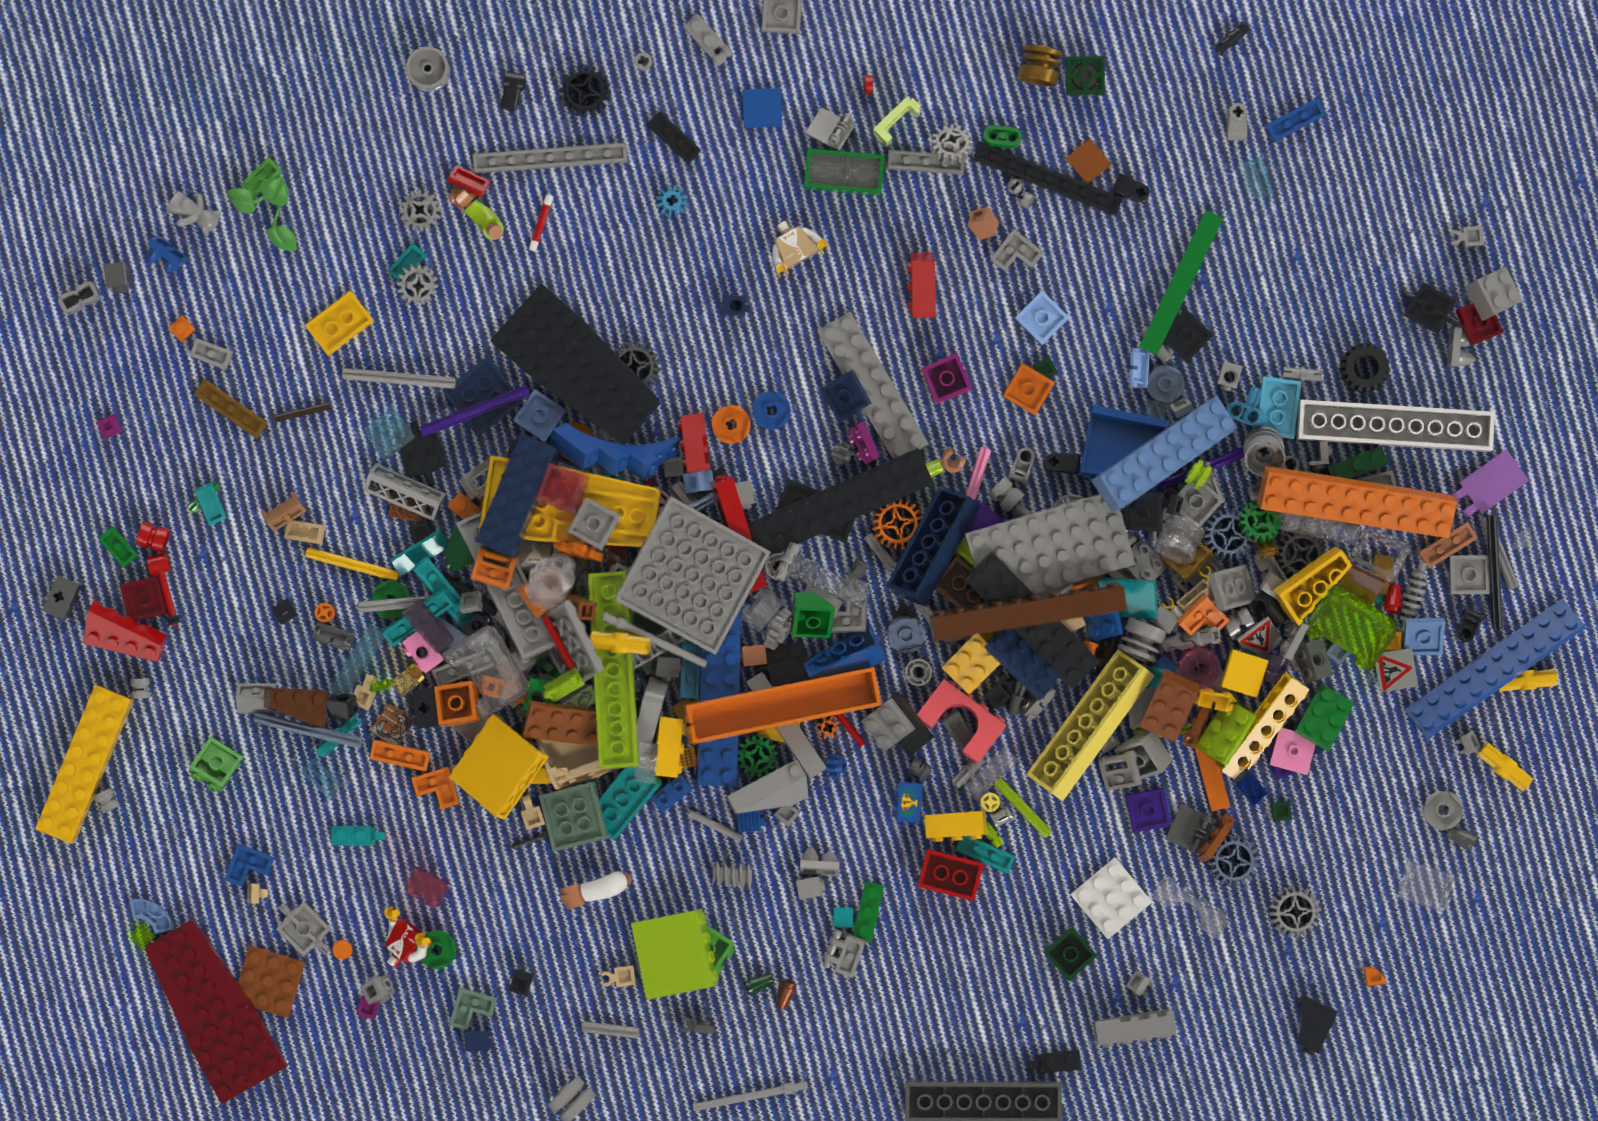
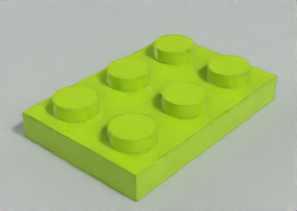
M1234 702L1231 703L1234 704L1232 712L1217 711L1195 748L1226 767L1258 718Z

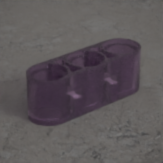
M417 600L403 611L406 620L435 652H442L454 642L452 634L422 601Z

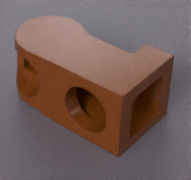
M566 595V601L570 600L571 604L575 606L579 620H594L596 602L587 601L578 595Z

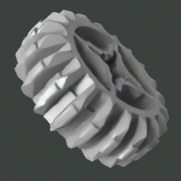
M1291 885V892L1288 891L1287 887H1284V895L1278 891L1277 895L1280 898L1272 897L1276 905H1269L1270 908L1275 909L1274 912H1269V916H1275L1270 922H1278L1274 928L1278 930L1282 927L1280 932L1282 935L1288 930V937L1290 938L1293 932H1295V937L1299 938L1300 931L1303 936H1307L1305 929L1313 932L1314 930L1310 925L1318 926L1314 919H1321L1320 915H1316V911L1319 912L1322 909L1320 907L1315 908V905L1319 904L1320 901H1312L1316 895L1313 893L1308 896L1309 889H1305L1302 893V886H1298L1297 891H1295V886ZM1291 896L1289 907L1280 910L1283 901ZM1297 896L1303 897L1310 907H1300ZM1294 906L1296 909L1304 910L1297 914L1296 918L1293 914L1286 913L1290 912ZM1310 913L1308 921L1304 925L1299 926L1301 916ZM1280 916H1290L1294 928L1285 925Z

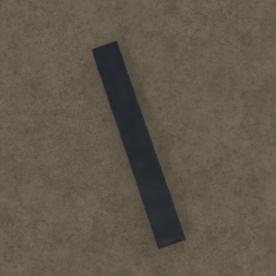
M979 142L972 159L1115 217L1123 200L1122 197L989 146L983 142Z

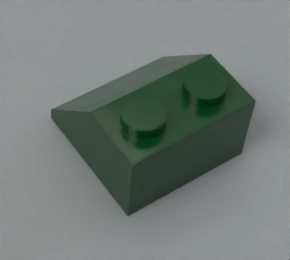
M457 526L452 530L445 551L446 559H444L448 570H453L455 573L474 563V559Z

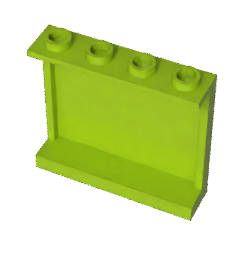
M702 908L631 923L647 1000L718 985L719 975L714 968L715 956L710 949L711 937L706 930L705 924L707 919Z

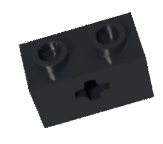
M434 687L412 690V695L409 698L410 704L414 706L415 714H412L413 724L417 725V729L440 726L438 723ZM424 703L430 707V709L427 710V714L425 713V711L421 710V707L424 706Z

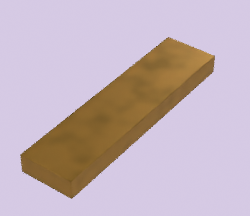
M206 379L202 381L193 394L256 439H258L268 425L265 420Z

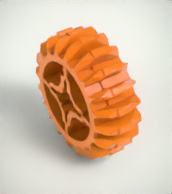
M900 498L898 503L893 501L891 505H885V508H878L881 513L874 512L873 514L878 517V520L872 519V523H877L878 526L872 527V530H879L875 537H883L880 540L881 544L885 540L888 541L886 544L887 548L893 543L894 550H897V544H901V549H905L904 543L907 542L908 544L919 525L918 521H921L923 518H917L916 516L921 512L920 509L915 512L913 511L916 506L915 503L911 507L907 506L910 501L908 499L905 501V504H901L902 498ZM897 508L907 510L912 515V518H902ZM892 509L893 519L882 524L884 514ZM895 514L897 515L899 521H908L901 525L902 528H900V533L896 526H888L891 525L892 522H895ZM914 523L912 533L904 538L903 527ZM883 530H895L898 540L888 537Z

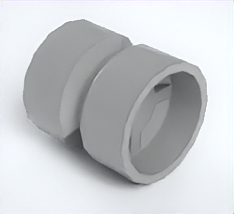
M1004 477L988 495L995 502L1000 501V506L1008 513L1025 494L1018 488H1013V483Z
M1244 607L1236 611L1234 616L1231 614L1226 616L1230 621L1224 626V629L1230 640L1233 641L1239 638L1243 632L1245 633L1255 626V623L1248 609Z

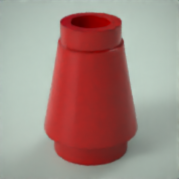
M1390 584L1382 605L1385 612L1398 614L1399 610L1402 609L1400 585Z

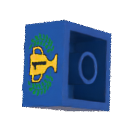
M898 782V786L894 785V797L897 798V805H893L892 817H896V821L920 823L923 784Z

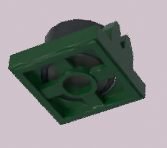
M1104 56L1065 57L1066 96L1105 95Z

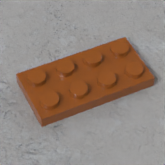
M530 701L522 736L529 739L598 746L596 708Z

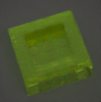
M385 679L371 684L369 687L371 692H383L395 688L396 682L395 679Z

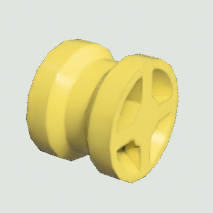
M988 792L981 797L980 805L985 811L993 812L998 809L1000 800L996 794Z

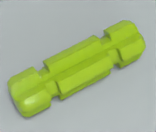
M987 821L986 836L998 848L1004 843V840L997 835L996 830Z

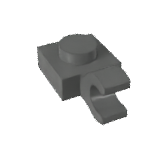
M688 1017L682 1018V1021L689 1023L687 1028H681L680 1031L714 1033V1025H711V1021L699 1020V1023H693Z

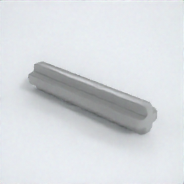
M594 1022L582 1023V1032L629 1038H638L639 1028Z

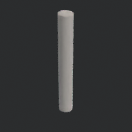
M693 810L688 815V817L738 842L743 837L742 834Z

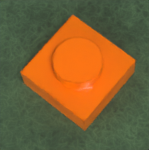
M183 315L168 328L182 343L196 331Z

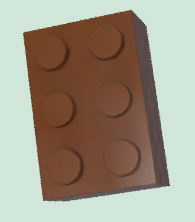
M1164 669L1141 718L1139 727L1176 742L1199 693L1200 684Z

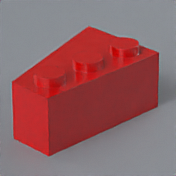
M934 252L911 253V263H908V274H911V282H908V293H912V301H908V312H912L913 318L936 317Z
M704 413L682 415L681 420L677 421L678 431L683 433V439L680 440L681 451H685L686 458L682 459L683 470H687V473L711 471Z

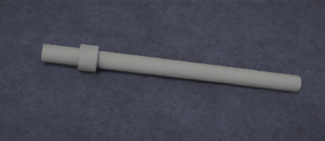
M605 612L602 614L601 619L614 625V628L618 630H625L638 637L650 638L651 643L701 667H705L707 664V660L627 623L621 617L616 618Z
M807 1081L794 1084L789 1082L784 1083V1086L694 1103L693 1110L699 1111L784 1093L789 1095L793 1094L794 1091L808 1089Z

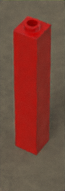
M726 474L716 476L715 480L711 481L710 484L723 525L753 542L733 477L726 476ZM762 570L749 593L767 587Z

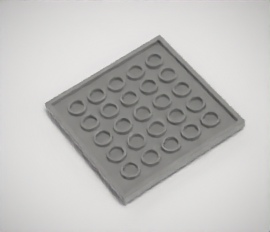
M669 496L614 600L716 655L771 552Z

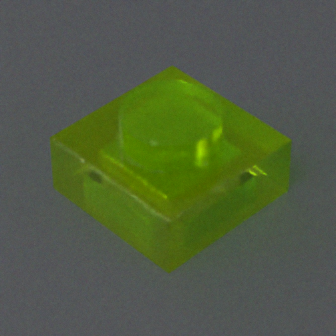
M142 922L128 937L143 950L156 935Z

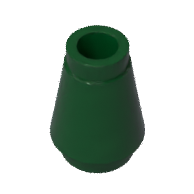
M770 973L748 977L746 981H743L749 996L757 995L774 983Z

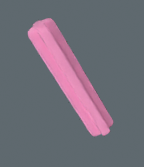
M981 447L966 491V495L970 496L973 500L977 498L991 450L985 447Z

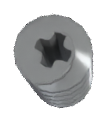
M716 861L713 869L712 885L715 880L718 886H721L724 881L726 887L729 886L730 882H732L733 887H736L738 882H740L741 888H744L747 883L748 888L751 889L752 870L750 864H747L746 868L743 869L742 864L739 863L736 869L734 863H731L728 868L726 862L720 867L719 862Z

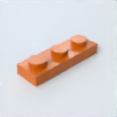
M374 739L369 759L427 771L431 752Z

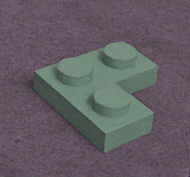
M460 987L449 1025L468 1031L473 1012L489 1017L493 1016L497 998Z

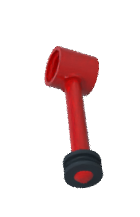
M165 552L147 557V565L151 576L158 575L169 618H165L169 623L167 626H177L182 620L179 618L181 615H176L165 575L166 572L171 571L168 556Z

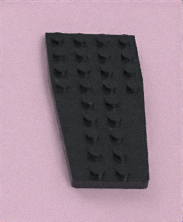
M542 283L490 339L497 348L531 378L620 444H625L661 404L660 399L594 330Z

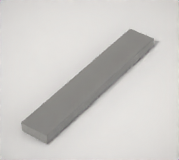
M763 672L745 683L750 691L772 687ZM797 723L775 727L794 757L798 759L809 779H812L827 768Z

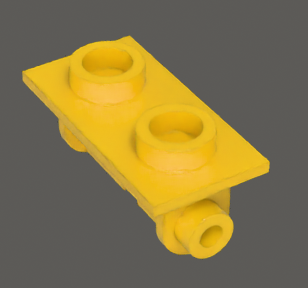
M1203 687V689H1199V696L1196 697L1194 703L1211 709L1213 702H1215V710L1228 713L1234 709V704L1231 703H1237V700L1229 692L1221 691L1220 694L1214 692L1211 688Z

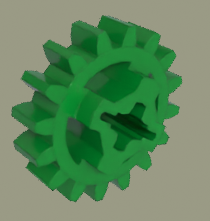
M1257 501L1254 505L1249 503L1247 508L1244 507L1241 511L1243 514L1239 516V519L1242 521H1240L1238 526L1243 527L1241 533L1248 534L1246 539L1253 537L1254 543L1257 539H1260L1261 543H1264L1265 539L1271 541L1272 536L1275 537L1278 534L1277 530L1281 528V525L1277 524L1281 521L1280 517H1276L1278 512L1260 509ZM1263 518L1262 523L1256 526L1258 521Z
M753 735L751 741L745 738L746 744L740 743L742 750H738L740 757H738L737 761L742 762L739 768L745 767L744 773L746 774L750 771L751 777L755 773H758V776L761 777L762 772L768 775V768H775L772 762H778V759L774 758L778 751H773L776 745H769L770 739L763 741V735L759 739H756V736ZM756 743V747L754 749L746 750L748 746ZM763 745L769 750L770 755L764 752ZM758 748H760L759 754L762 758H759L755 765V757L752 754H755ZM744 757L750 760L752 763L751 767L745 762ZM762 762L768 763L765 767L758 769L759 764Z

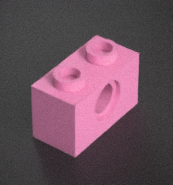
M419 629L402 642L404 644L402 649L408 657L412 655L416 661L414 665L420 673L424 671L427 674L445 661L423 629ZM420 647L427 649V655L424 658H420L417 655V650Z

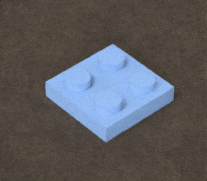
M1043 291L1015 317L1041 345L1070 318Z

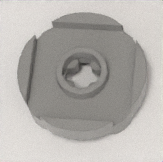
M1435 792L1425 802V819L1433 828L1441 831L1452 829L1462 818V803L1451 792ZM1440 806L1443 808L1447 806L1449 808L1447 815L1439 814Z

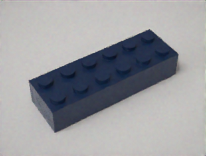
M520 434L475 542L515 558L559 455V449Z
M939 486L890 576L886 587L894 595L926 607L980 506L970 496Z

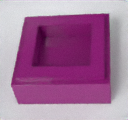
M361 996L356 1015L375 1020L380 1005L379 1002L368 1004L365 996Z

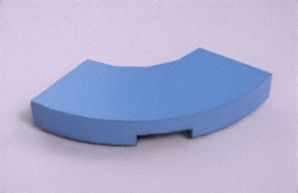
M129 899L132 918L147 921L152 926L155 934L175 929L168 913L158 904L146 899Z

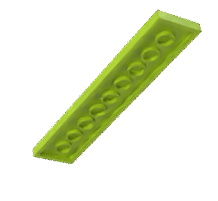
M628 571L588 574L589 600L597 603L594 620H591V633L595 631L610 634L616 632L632 636L631 633L625 630H618L614 628V625L601 619L602 614L605 612L616 618L621 617L631 624L630 608L614 600ZM594 649L597 657L601 659L604 669L594 676L599 769L638 767L639 753L633 653L623 654L610 652V650Z

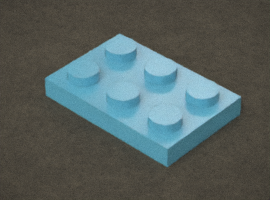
M1263 376L1261 383L1262 393L1259 398L1258 409L1267 415V422L1264 427H1271L1277 430L1282 438L1294 439L1302 381Z

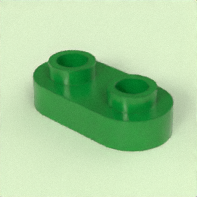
M992 125L985 129L983 139L989 146L1016 148L1021 144L1022 133L1017 128ZM994 135L996 139H991L989 136ZM1013 137L1015 141H1010L1009 138Z

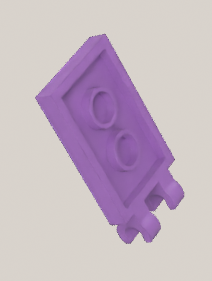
M1506 449L1460 481L1459 485L1462 488L1452 495L1458 501L1467 494L1473 504L1462 512L1466 517H1469L1477 510L1480 514H1483L1529 480Z

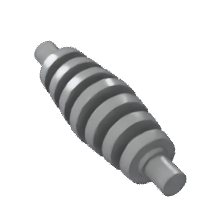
M1419 562L1417 570L1412 571L1411 575H1414L1415 579L1410 578L1408 582L1413 583V586L1407 585L1405 588L1410 590L1411 594H1403V597L1409 598V601L1402 600V604L1407 606V609H1401V612L1405 613V616H1400V620L1403 622L1402 632L1405 631V619H1411L1419 614L1414 609H1421L1422 605L1416 604V602H1424V598L1418 596L1419 593L1425 594L1426 591L1420 589L1421 586H1426L1427 584L1422 579H1427L1428 577L1425 574L1426 563Z

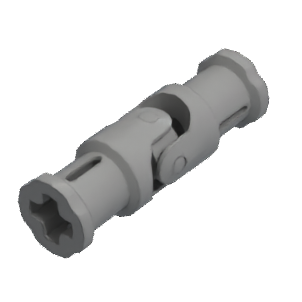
M1211 627L1208 630L1198 629L1191 636L1187 632H1181L1175 636L1167 635L1163 640L1162 648L1165 652H1171L1174 649L1185 650L1202 647L1208 643L1217 644L1221 639L1220 631L1217 627Z

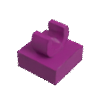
M115 414L97 421V425L105 440L123 432Z

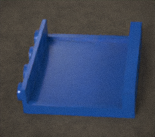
M1093 405L1079 476H1082L1084 480L1091 481L1168 428L1169 421ZM1157 485L1149 489L1147 492H1155Z

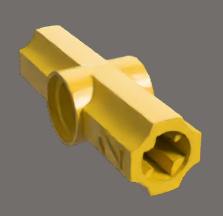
M595 631L590 636L594 649L610 650V652L628 654L629 652L648 655L651 647L650 638L630 636V634L613 632L610 634Z
M1556 669L1526 670L1500 688L1498 692L1518 689L1523 691L1537 689V687L1555 686L1558 681Z
M1489 742L1479 750L1477 756L1489 764L1495 773L1503 779H1507L1520 791L1523 792L1531 784L1533 778L1519 768L1513 759L1506 754L1503 755Z

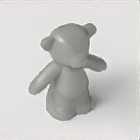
M177 191L170 200L166 211L170 214L180 215L183 218L176 222L177 226L182 227L196 222L205 235L217 227L221 217L219 211L204 210L203 196L199 193L196 195L195 204L182 192Z

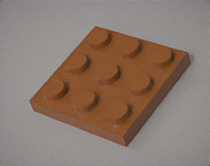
M249 945L238 984L256 1009L289 1018L306 962Z

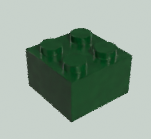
M1072 926L1068 927L1042 951L1068 981L1072 980L1098 956Z

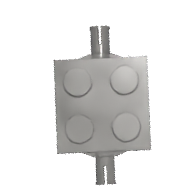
M305 901L292 911L284 903L278 907L286 917L277 930L303 957L316 947L324 955L330 950L322 941L332 928Z

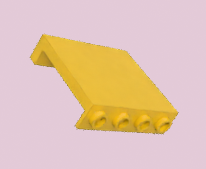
M492 714L486 720L485 726L480 733L475 736L471 746L464 752L462 759L454 766L449 778L495 817L505 820L549 756L537 750L507 725L502 717Z

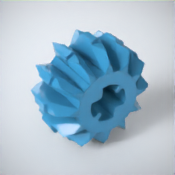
M667 185L666 193L662 189L659 191L663 197H656V200L661 201L656 206L657 208L664 207L661 210L662 215L668 211L667 217L671 218L672 212H674L677 218L679 217L678 210L683 214L685 213L681 206L688 207L689 205L683 201L688 199V195L681 196L684 193V189L682 188L677 192V185L673 186V191H670V187ZM672 197H675V201L678 200V202L674 203L673 206H670V203L667 202V200H671Z

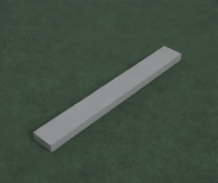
M627 143L473 154L474 174L628 163Z

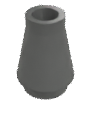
M1455 827L1450 829L1447 837L1451 838L1463 849L1470 851L1477 839L1473 832Z

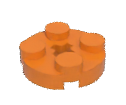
M728 405L715 413L712 419V428L715 436L721 442L726 444L740 443L749 434L751 423L749 416L742 408ZM731 419L735 420L734 424L737 427L728 430L726 422H730Z

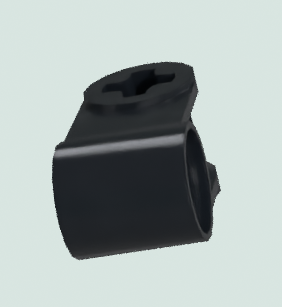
M1120 173L1111 192L1138 203L1147 201L1150 193L1149 188L1145 184ZM1143 189L1146 196L1137 197L1138 193L1136 191Z
M1051 453L1043 460V466L1049 472L1079 474L1081 454ZM1052 458L1057 462L1054 467H1051V464L1048 463Z
M1466 605L1454 632L1455 640L1461 644L1470 642L1474 638L1485 613L1476 612ZM1462 629L1466 630L1469 634L1467 640L1460 637Z

